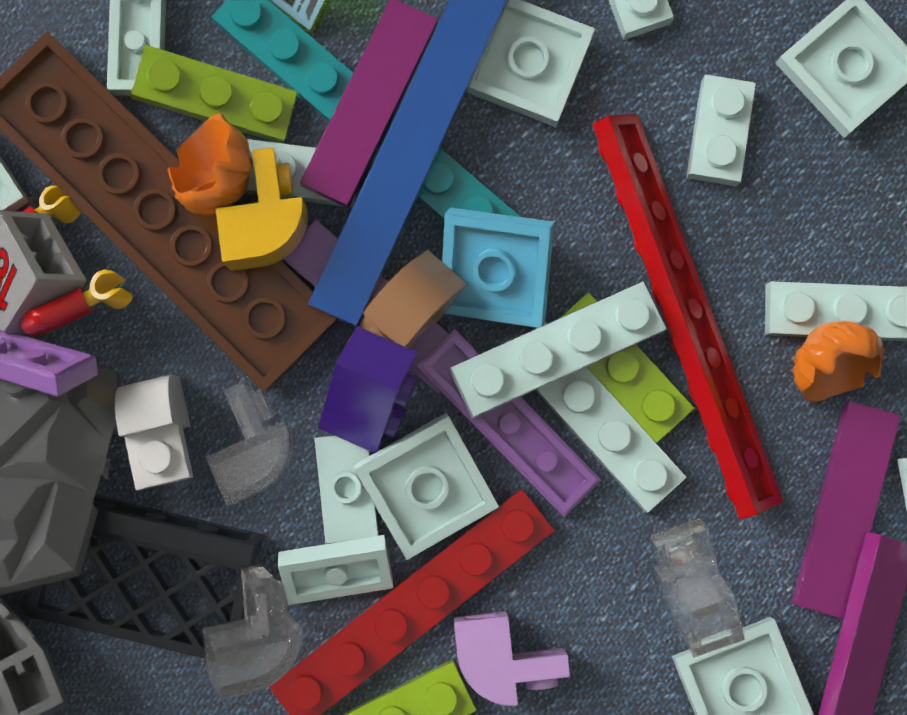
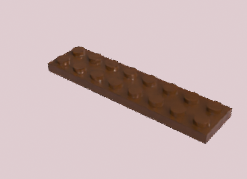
M48 31L0 76V130L66 196H69L70 200L263 392L268 393L340 321L308 305L313 291L282 261L263 267L231 271L222 262L216 214L198 215L192 213L175 198V191L171 188L172 181L167 170L170 166L180 167L179 160Z

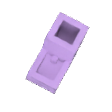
M506 611L454 617L456 648L460 669L472 689L485 699L501 705L515 706L518 705L516 683L526 682V689L542 690L557 687L558 678L570 677L568 655L563 648L512 653L509 619Z

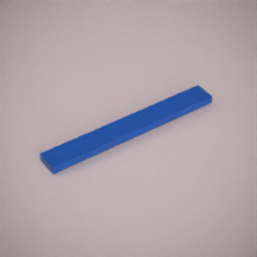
M449 0L308 302L310 307L354 327L359 326L364 316L362 313L370 303L509 0Z

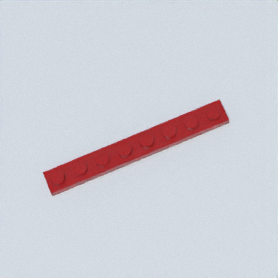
M638 114L607 115L592 124L599 141L598 149L608 165L616 187L617 200L626 213L634 235L635 249L643 259L652 283L653 297L661 307L670 331L672 348L679 356L689 382V393L692 400L697 404L705 425L709 447L717 457L725 479L726 493L734 504L739 519L758 515L783 502L654 156Z

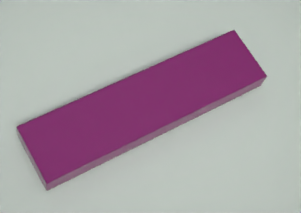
M389 0L299 182L301 187L349 209L437 28V18L398 0Z
M852 401L844 402L791 604L844 619L865 535L867 532H871L900 415Z
M866 533L818 715H873L907 585L906 543L879 534Z

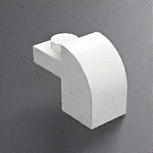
M170 374L118 387L115 394L116 424L118 435L125 437L135 489L143 490L193 478L183 429L189 428L191 425L180 377Z

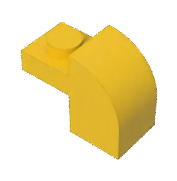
M274 147L252 150L259 203L215 208L222 262L231 271L263 267L277 263L296 249L305 234L308 223V208L302 197L285 199V195L294 194L289 162L281 163Z

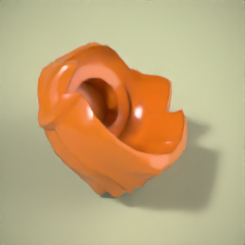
M217 113L207 119L177 149L180 167L170 166L167 170L172 181L171 188L175 191V198L192 213L212 215L216 214L215 208L229 207L244 195L249 185V175L252 171L253 160L246 137L236 127L231 125L222 113Z
M852 321L826 323L811 331L806 341L796 351L794 358L795 366L792 369L794 382L804 396L805 402L814 403L844 392L864 387L867 372L875 378L880 377L881 362L885 359L883 355L885 348L883 347L882 339H880L875 330Z

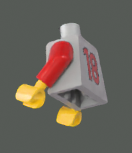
M56 185L44 189L39 198L40 206L35 210L31 206L22 212L0 210V331L7 335L28 334L34 337L44 336L92 313L91 306L103 302L114 309H122L133 298L132 293L124 288H115L117 285L124 283L126 279L110 270L98 271L91 280L90 289L83 291L87 280L51 220L53 216L61 223L68 224L80 215L81 210Z

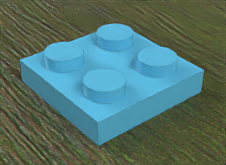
M449 208L444 218L442 262L467 285L445 314L535 328L542 327L546 320L554 221Z

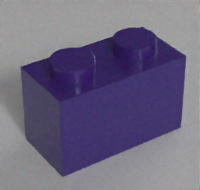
M357 326L335 364L318 428L376 453L385 435L395 438L405 417L407 409L403 407L407 406L419 378L410 374L417 352Z

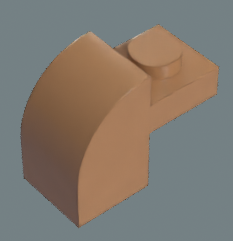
M426 250L403 267L377 294L362 313L365 318L359 327L411 349L420 336L443 317L467 283L429 250Z

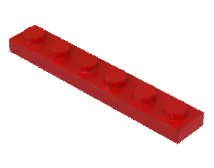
M520 489L499 505V508L490 512L278 678L269 688L289 715L323 714L553 533L554 529L523 489Z

